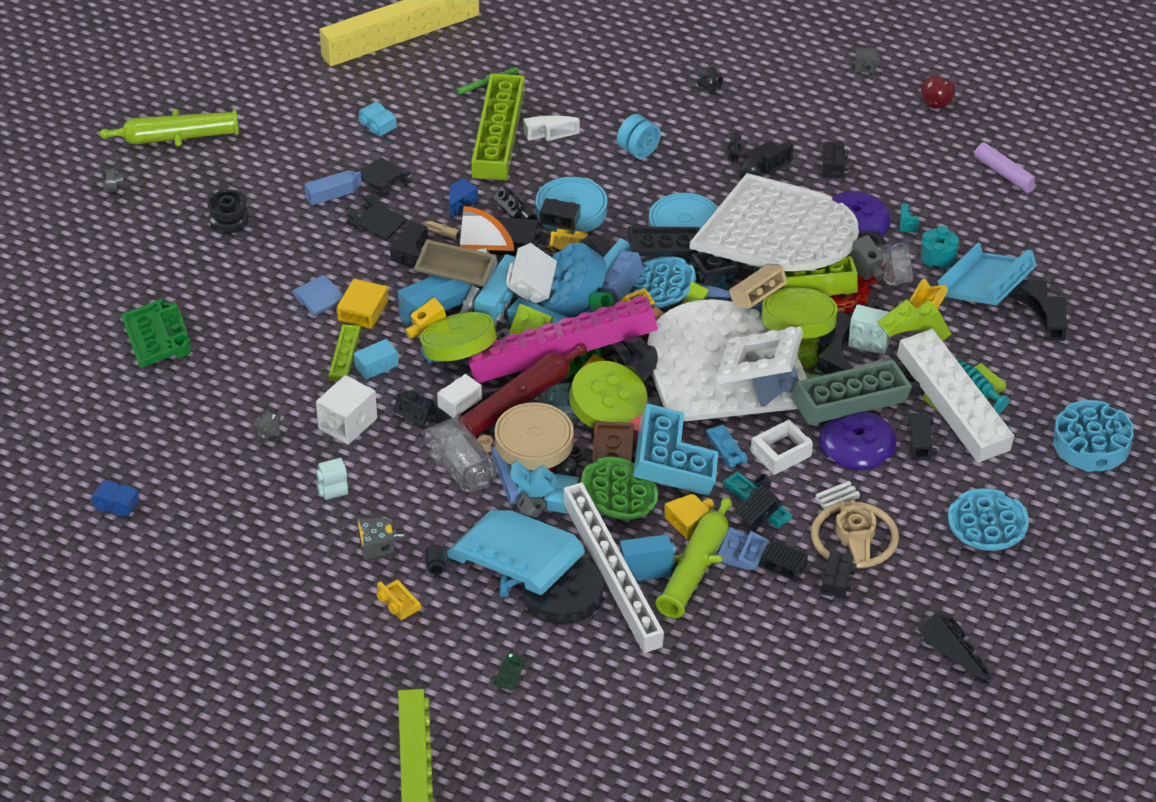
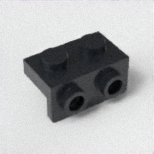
M413 390L398 394L393 408L395 413L421 427L425 426L428 416L435 415V402L433 400L419 396L418 392Z

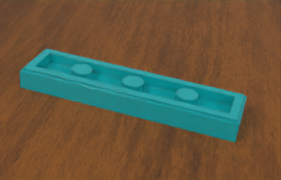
M738 471L723 480V486L742 501L749 497L750 492L754 488H758ZM781 506L767 521L778 529L792 519V514Z

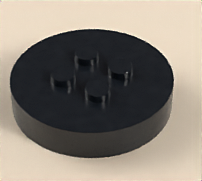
M583 556L542 595L527 590L524 582H522V600L527 610L538 619L552 624L580 622L596 612L603 599L602 574L593 562Z

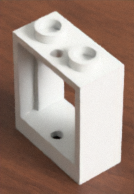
M790 420L753 437L751 440V453L774 475L812 456V440L806 437L799 427ZM787 436L797 445L780 455L769 447V445Z

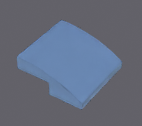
M324 275L292 290L302 306L305 305L313 317L338 305L343 297L339 289Z
M730 527L717 555L722 556V562L742 569L756 570L768 539L750 531L749 535H746Z

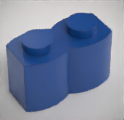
M107 480L102 481L92 495L93 507L99 511H111L118 516H129L139 501L137 489Z

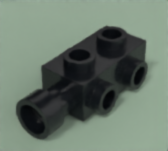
M501 186L493 198L498 202V207L508 212L507 215L510 218L537 220V215L513 191L505 186Z

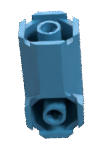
M434 275L398 290L399 317L407 327L412 326L411 314L434 297L443 306L445 311L463 304V299H466L471 285L474 284Z

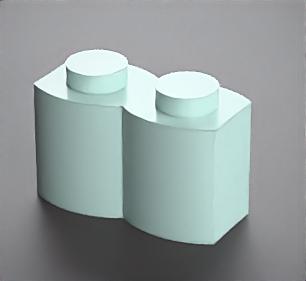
M342 458L319 463L318 470H316V477L320 483L317 484L319 495H323L325 500L347 495V473Z

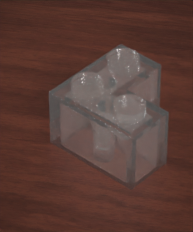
M894 242L876 246L884 258L882 266H884L883 272L885 273L884 280L886 284L898 285L914 281L908 245Z

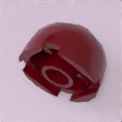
M936 76L925 78V82H922L921 86L922 100L933 109L948 106L956 92V87L951 81L948 80L947 83L942 81V77Z

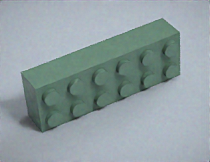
M889 360L796 381L791 399L808 425L857 412L905 403L912 386L895 361Z

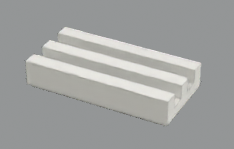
M847 481L816 494L815 499L825 510L832 505L841 503V501L850 502V500H856L860 497V493L855 491L856 488L851 486L850 481Z

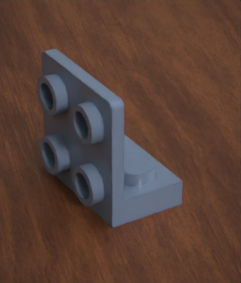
M793 366L791 372L752 378L760 405L763 407L767 406L782 392H793L796 381H799L795 366Z

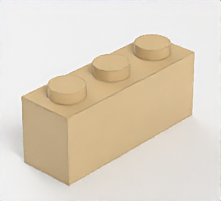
M765 265L731 288L729 291L734 306L750 309L787 284L783 266Z

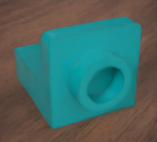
M901 204L900 231L918 232L919 217L912 216V212H909V204Z

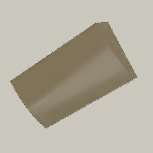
M426 239L414 271L485 287L498 263L496 255Z

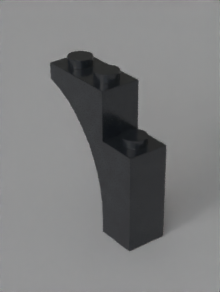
M1023 279L1008 294V297L1024 303L1036 312L1044 324L1046 340L1065 341L1067 331L1066 297L1047 296V281Z
M841 311L837 314L835 328L826 335L816 337L814 341V350L821 353L818 356L817 370L826 375L854 369L845 358L842 350L844 344L849 339L852 317Z

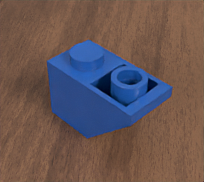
M462 178L450 186V217L453 218L461 213L464 206L470 207L478 202V187L466 179Z

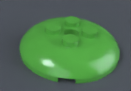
M616 457L599 458L597 462L589 463L581 476V482L585 486L596 509L606 516L620 520H633L647 515L657 502V486L653 481L633 477L635 463Z

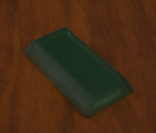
M508 653L493 685L512 691L527 662V658Z

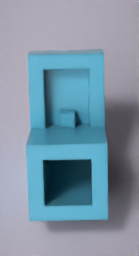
M519 461L511 465V479L514 483L518 484V493L520 495L525 492L528 497H542L555 490L556 475L544 465L533 471L527 470Z

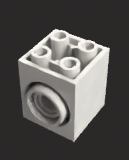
M346 375L342 377L316 401L318 429L349 445L377 419L375 390Z

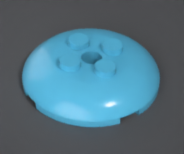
M659 257L643 262L644 270L628 294L645 288L656 302L652 308L654 306L659 309L671 307L681 302L688 295L691 282L696 281L695 270L692 265L687 264L684 259L678 257Z
M985 488L967 491L950 505L948 512V523L954 535L966 545L984 551H998L1014 546L1025 536L1029 524L1028 514L1022 503L1016 498L1013 500L1006 496L1005 492Z

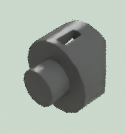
M115 168L101 170L103 177L106 179L103 185L104 193L117 192L118 185H124L123 173L116 174Z
M523 492L516 505L520 509V514L530 518H539L547 503L541 497H528Z

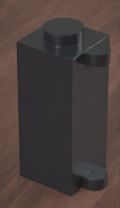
M909 413L908 432L911 460H931V456L938 454L937 448H932L930 425L934 424V419L929 417V413Z

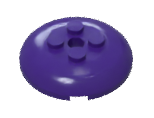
M847 191L832 196V201L838 204L843 203L853 212L858 221L859 233L865 234V231H868V233L874 231L875 235L879 233L882 236L885 234L886 229L890 227V211L879 198L859 191Z
M863 411L826 421L820 430L819 445L823 454L827 458L830 457L835 460L837 465L848 469L866 470L882 465L883 461L891 458L896 450L897 439L893 428L886 420L876 414Z

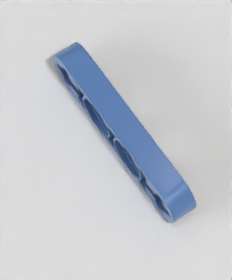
M491 447L493 461L510 505L517 504L520 494L518 493L517 484L511 479V468L500 457L496 447Z

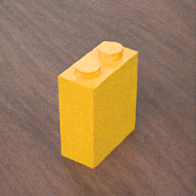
M353 279L337 306L338 321L373 329L389 301L388 286Z

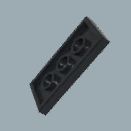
M628 226L627 228L630 251L639 253V256L691 257V254L698 253L697 250L690 249V241L700 231L699 227Z

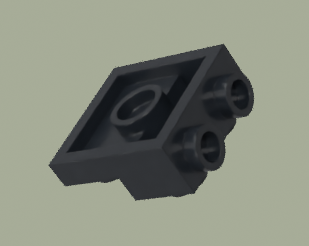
M705 252L691 254L689 265H692L695 270L697 282H702L704 286L722 282V276L739 272V265L731 259L714 256Z

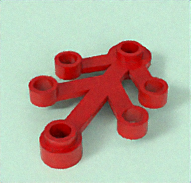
M858 284L857 293L849 294L841 300L842 294L831 296L837 304V314L840 311L852 313L856 305H866L868 303L867 295H871L867 284Z

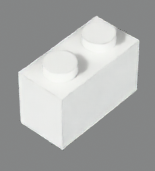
M465 374L437 393L438 407L455 418L482 399V386Z

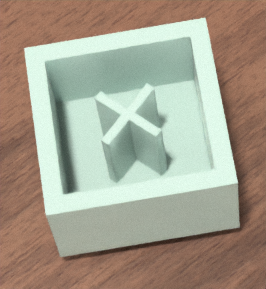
M857 305L850 323L849 347L885 355L891 337H888L880 328L877 321L889 312Z

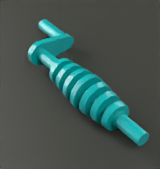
M956 358L984 397H990L996 402L993 408L999 415L1009 404L1010 398L996 393L994 385L977 368Z

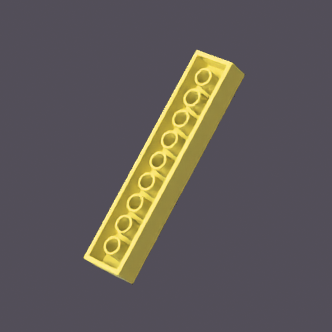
M402 0L320 28L321 56L331 67L479 15V0Z

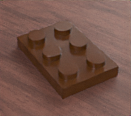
M595 421L592 463L604 457L622 458L632 462L634 423Z

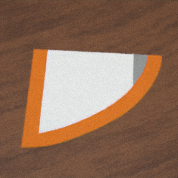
M464 206L460 247L471 250L486 248V250L514 251L512 238L495 217L480 209Z

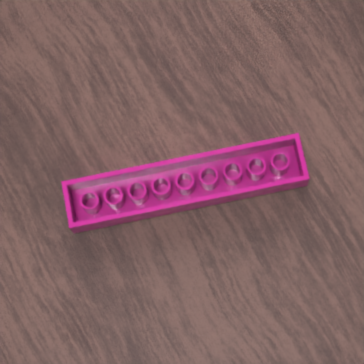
M638 296L632 301L618 302L615 306L601 307L591 313H581L578 317L564 318L554 324L547 323L541 328H531L525 330L524 333L510 334L504 339H496L484 351L468 357L474 380L477 383H482L526 370L550 353H560L563 356L575 350L578 344L586 345L587 351L623 341L628 336L637 337L657 331L658 326L648 297Z

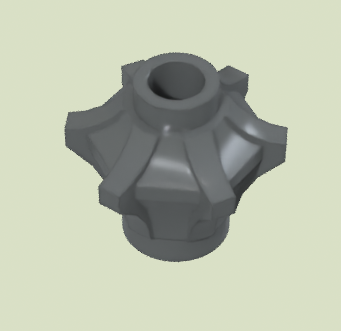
M267 410L260 419H256L253 423L257 427V435L266 440L272 436H279L281 433L279 429L281 416L271 410Z

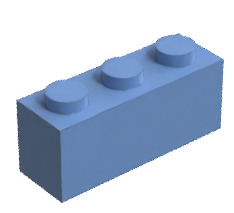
M622 251L606 275L602 287L599 288L600 292L610 293L615 304L628 295L644 270L639 253Z

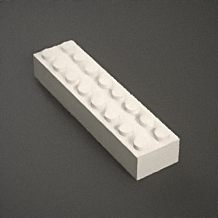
M930 329L900 340L897 356L914 379L920 383V387L977 463L1010 451L1014 434L935 331Z

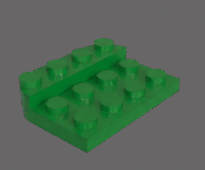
M161 299L121 314L140 368L173 355L180 359L191 353V339L175 302H164Z

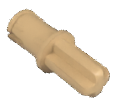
M427 221L425 225L428 227V231L439 234V237L444 236L457 241L461 235V230L451 228L445 223L439 224Z

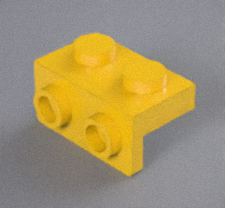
M922 279L909 302L917 309L927 300H930L938 309L948 292L946 284L930 287L927 280Z
M399 580L387 586L381 581L377 583L376 595L379 601L384 602L390 612L400 620L421 610V603Z

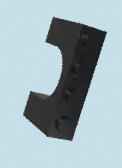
M411 221L390 246L391 261L414 269L421 253L420 249L424 246L426 239L428 240V227ZM460 238L454 243V246L460 247Z

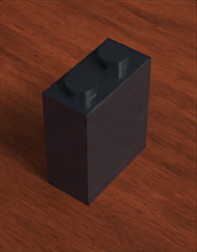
M495 216L512 238L514 251L490 250V254L516 256L518 248L529 243L538 247L539 240L537 238L541 236L538 220Z

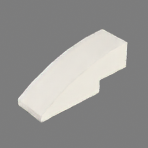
M569 116L531 117L523 119V130L528 141L542 137L550 141L579 134L580 120L579 118Z

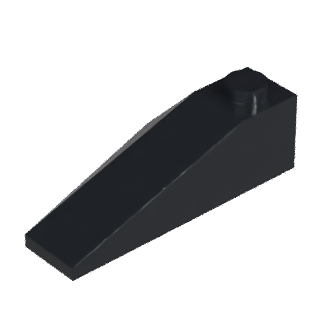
M935 613L918 628L922 634L920 636L927 645H931L982 680H991L993 678L982 659L973 654L975 651L974 646L964 639L967 635L952 615Z

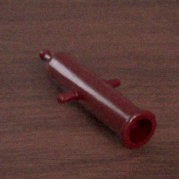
M578 344L575 350L563 356L560 353H550L544 356L465 415H458L457 422L463 433L470 440L475 441L477 435L496 424L499 417L508 409L530 402L564 380L570 370L569 363L577 356L586 353V345Z

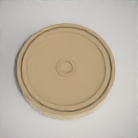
M544 403L520 404L508 409L499 417L495 425V447L500 457L510 465L519 461L527 470H535L541 465L548 469L560 464L572 451L573 425L563 411L552 405Z

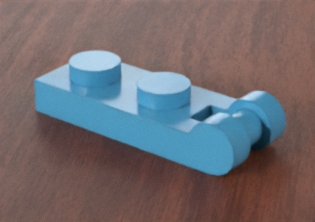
M724 424L706 430L707 438L715 450L719 452V456L729 469L735 467L736 464L740 463L742 465L748 462L745 452L741 451Z

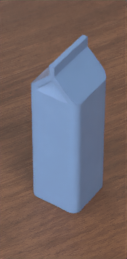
M347 170L305 183V196L310 205H315L354 193L361 186V172Z

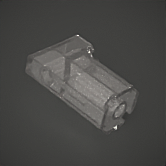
M458 416L423 430L424 443L426 446L430 445L431 448L428 451L430 457L437 466L443 465L463 490L468 489L469 492L474 493L487 487L490 483L488 481L489 478L496 476V462Z

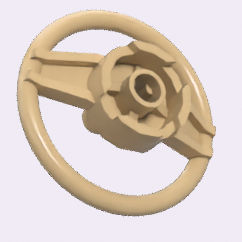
M850 500V502L841 501V503L826 508L815 518L812 524L811 539L813 545L828 560L830 552L820 541L819 528L828 516L841 511L836 517V534L843 545L849 546L857 568H868L884 562L894 553L899 542L898 528L886 512L871 504L855 502V500ZM876 515L887 524L891 532V541L883 553L870 559V543H872L875 535Z

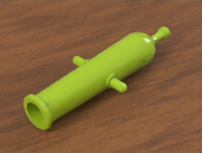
M173 109L172 116L132 118L127 120L120 129H102L100 137L107 139L112 136H121L131 144L175 140V145L179 147L182 145V139L235 133L237 136L239 135L237 110L233 109L232 112L179 115L178 109Z
M723 498L721 500V507L717 512L712 511L704 514L684 552L680 555H672L674 562L678 564L663 594L659 595L655 600L656 608L663 615L674 619L682 617L685 613L684 607L708 566L712 563L722 562V556L715 554L729 531L728 520L724 515L727 509L732 506L731 499Z

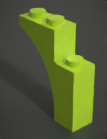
M906 299L877 321L888 337L906 331L924 332L933 329L942 341L951 335L942 315L930 300H927L916 309Z

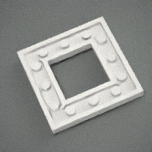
M788 327L785 330H771L763 334L754 333L747 337H734L730 339L716 375L717 383L723 384L791 372L803 336L802 328ZM777 347L773 359L764 358L751 363L743 362L746 352Z

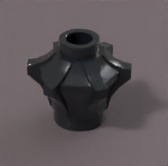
M711 67L709 71L698 75L697 84L699 87L707 89L711 94H715L716 90L721 88L723 84V77L721 72H717L715 67Z

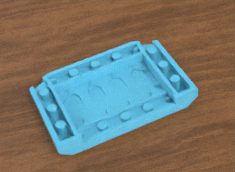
M490 510L447 551L448 558L463 564L466 560H469L524 582L527 590L542 595L585 553L584 546L574 534L512 510Z

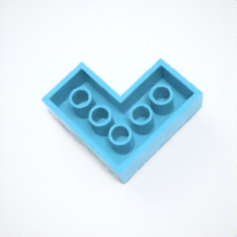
M647 403L640 418L633 477L709 496L716 482L719 452L681 442L684 413Z

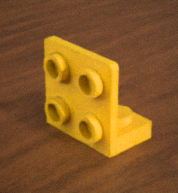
M557 229L556 232L551 231L550 246L552 245L563 250L569 244L580 243L588 236V233L575 231L574 234H570V231L564 229Z

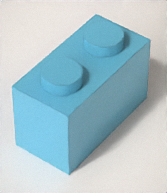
M387 339L354 353L355 368L367 380L399 366L398 351Z

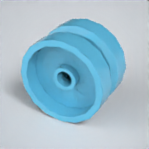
M633 114L622 123L617 134V144L634 157L643 159L655 150L659 143L661 130L659 126L648 121L643 116Z

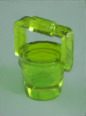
M819 337L801 339L797 357L802 367H812L817 363V343L819 342Z

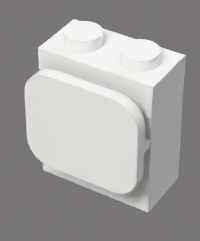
M531 243L518 248L515 261L510 263L506 278L507 286L528 301L531 300L532 302L539 303L546 300L550 295L557 261Z

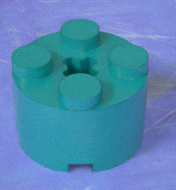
M939 226L936 229L923 233L921 245V260L923 263L932 268L933 265L939 266V269L951 267L956 262L959 239L956 234L948 230L946 226Z

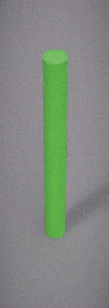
M515 67L498 74L515 75L519 73V69ZM490 77L457 88V94L460 95L488 85Z

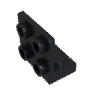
M768 141L744 153V158L758 160L762 165V172L766 175L793 161L794 145L788 141L777 146L772 141Z

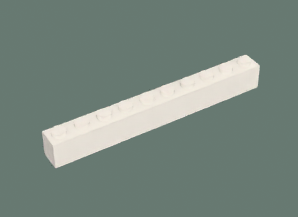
M581 482L565 487L563 504L600 570L643 653L662 648L664 632L585 486Z

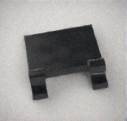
M382 157L355 171H360L361 180L377 189L382 197L390 195L386 188L394 180L400 178L404 185L412 182L408 178L411 175L409 170L403 171Z
M367 194L363 198L366 201L363 204V208L367 209V211L359 217L355 211L350 210L347 213V217L350 218L346 223L350 226L357 225L387 241L407 221V218L379 204L373 196Z

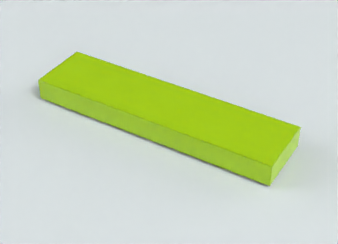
M342 324L328 375L329 381L338 382L345 375L349 377L361 333V326Z

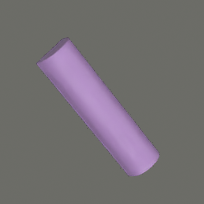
M985 142L976 148L975 158L1026 193L1034 190L1035 176Z

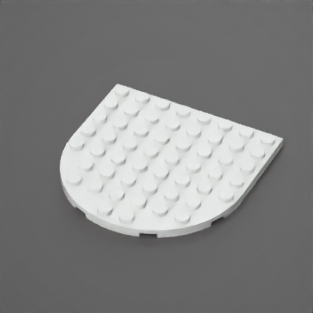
M747 173L690 241V249L761 268L765 265L783 266L784 271H813L840 261L852 251L853 241L857 240L859 235L858 221L847 206L843 203L838 204L832 201L831 196Z
M711 299L688 302L662 315L656 321L658 330L650 332L647 345L654 346L657 350L658 362L655 370H653L652 377L663 407L683 412V422L798 409L791 399L792 393L782 392L767 406H761L752 378L723 384L717 383L716 375L730 339L771 331L763 324L761 319L762 313L753 308L735 307L731 301ZM777 347L746 352L743 362L751 363L764 358L769 359L776 354ZM797 355L794 366L799 381L807 379Z

